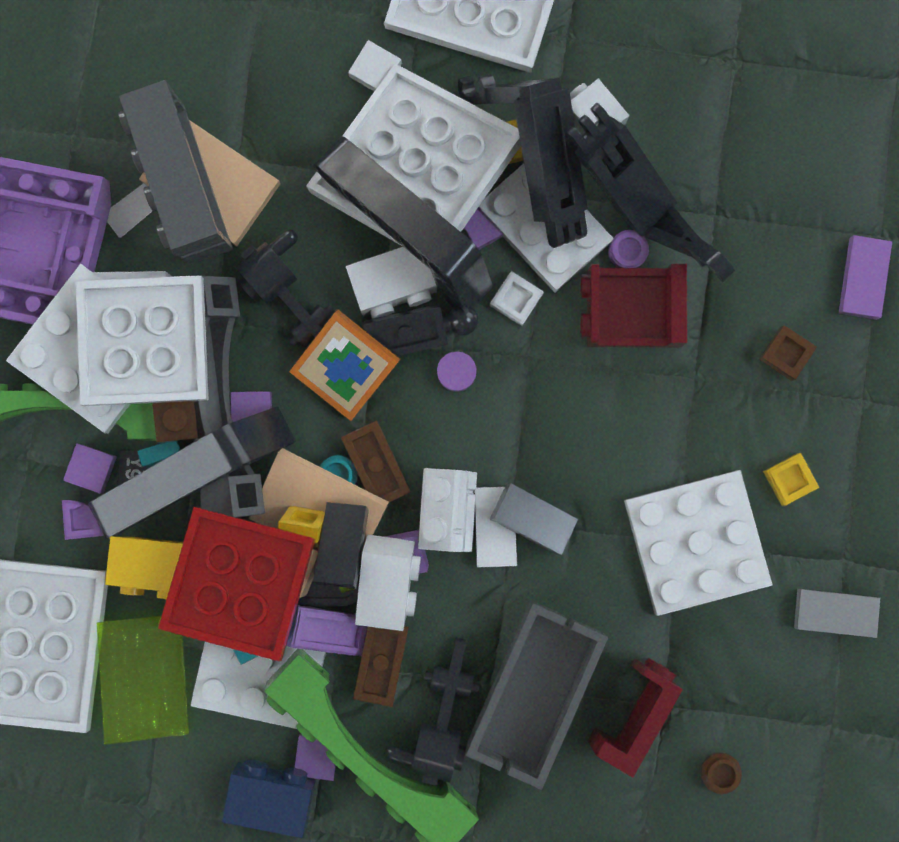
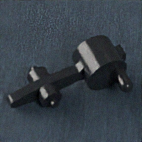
M286 230L270 245L264 242L257 249L251 245L240 254L244 260L235 268L243 276L238 281L239 285L253 300L260 296L268 305L279 296L299 319L289 329L293 336L288 341L294 347L301 343L306 348L315 339L335 311L330 305L323 309L318 304L308 313L287 289L298 279L280 259V256L297 242L298 235L294 230Z
M456 637L449 668L435 665L434 672L426 671L424 681L431 682L430 690L443 693L436 726L422 722L415 752L393 746L386 748L384 751V758L387 762L411 768L410 773L422 776L421 782L437 785L438 780L450 783L453 771H461L466 747L459 745L461 732L448 729V723L454 697L458 696L469 699L470 692L478 693L480 683L473 682L474 674L460 671L467 639Z

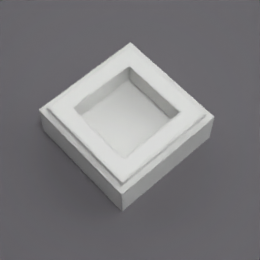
M368 40L348 72L349 77L375 91L393 65L401 66L402 61L397 56Z
M511 271L492 299L490 306L523 326L544 292Z

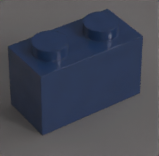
M246 760L244 763L238 762L230 777L222 822L303 838L309 820L316 779L307 778L308 773L302 769L285 768L284 771L268 768L266 763L258 760Z

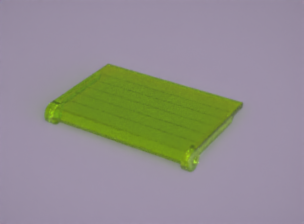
M162 615L96 622L105 745L189 734L182 635L158 629Z

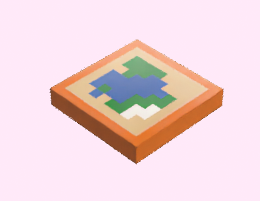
M337 310L289 372L352 421L400 359L340 310Z

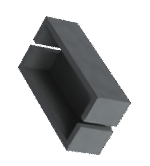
M166 80L119 95L123 110L118 112L119 120L126 135L132 134L136 148L131 150V155L139 173L144 172L149 186L144 187V194L151 210L158 211L162 224L157 225L156 228L165 249L170 248L174 257H181L188 265L232 251L233 247L182 101Z
M530 600L465 747L466 756L498 771L501 770L503 765L502 756L508 758L505 765L509 776L542 790L605 647L608 636L572 618H569L566 625L567 618L563 614Z

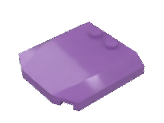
M0 157V318L34 325L80 264L91 272H95L111 208L110 181L101 176Z

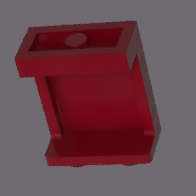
M591 264L587 274L581 275L580 295L581 298H587V313H581L580 334L581 337H587V347L681 348L687 344V264H670L668 268H599V264Z
M649 657L645 663L635 658L631 664L649 681L617 738L615 739L595 727L587 740L598 758L632 778L635 776L683 690L673 682L676 674Z

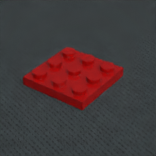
M194 507L158 629L271 660L282 661L316 539Z

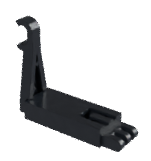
M488 74L478 78L479 93H477L474 86L475 80L471 76L459 78L458 91L461 99L473 105L514 103L534 222H545L549 245L552 248H557L563 244L571 243L575 239L579 240L586 237L587 225L584 211L588 210L581 162L574 154V151L577 150L576 146L566 134L572 126L575 127L569 88H561L560 77L496 84L492 74Z
M595 103L590 110L597 121L594 123L584 114L578 122L585 130V133L582 135L573 126L566 132L577 148L574 154L629 228L636 231L641 237L645 236L654 242L694 258L702 268L707 265L724 282L735 272L732 264L718 250L702 240L674 208L678 202L627 127L612 116H609L599 103Z

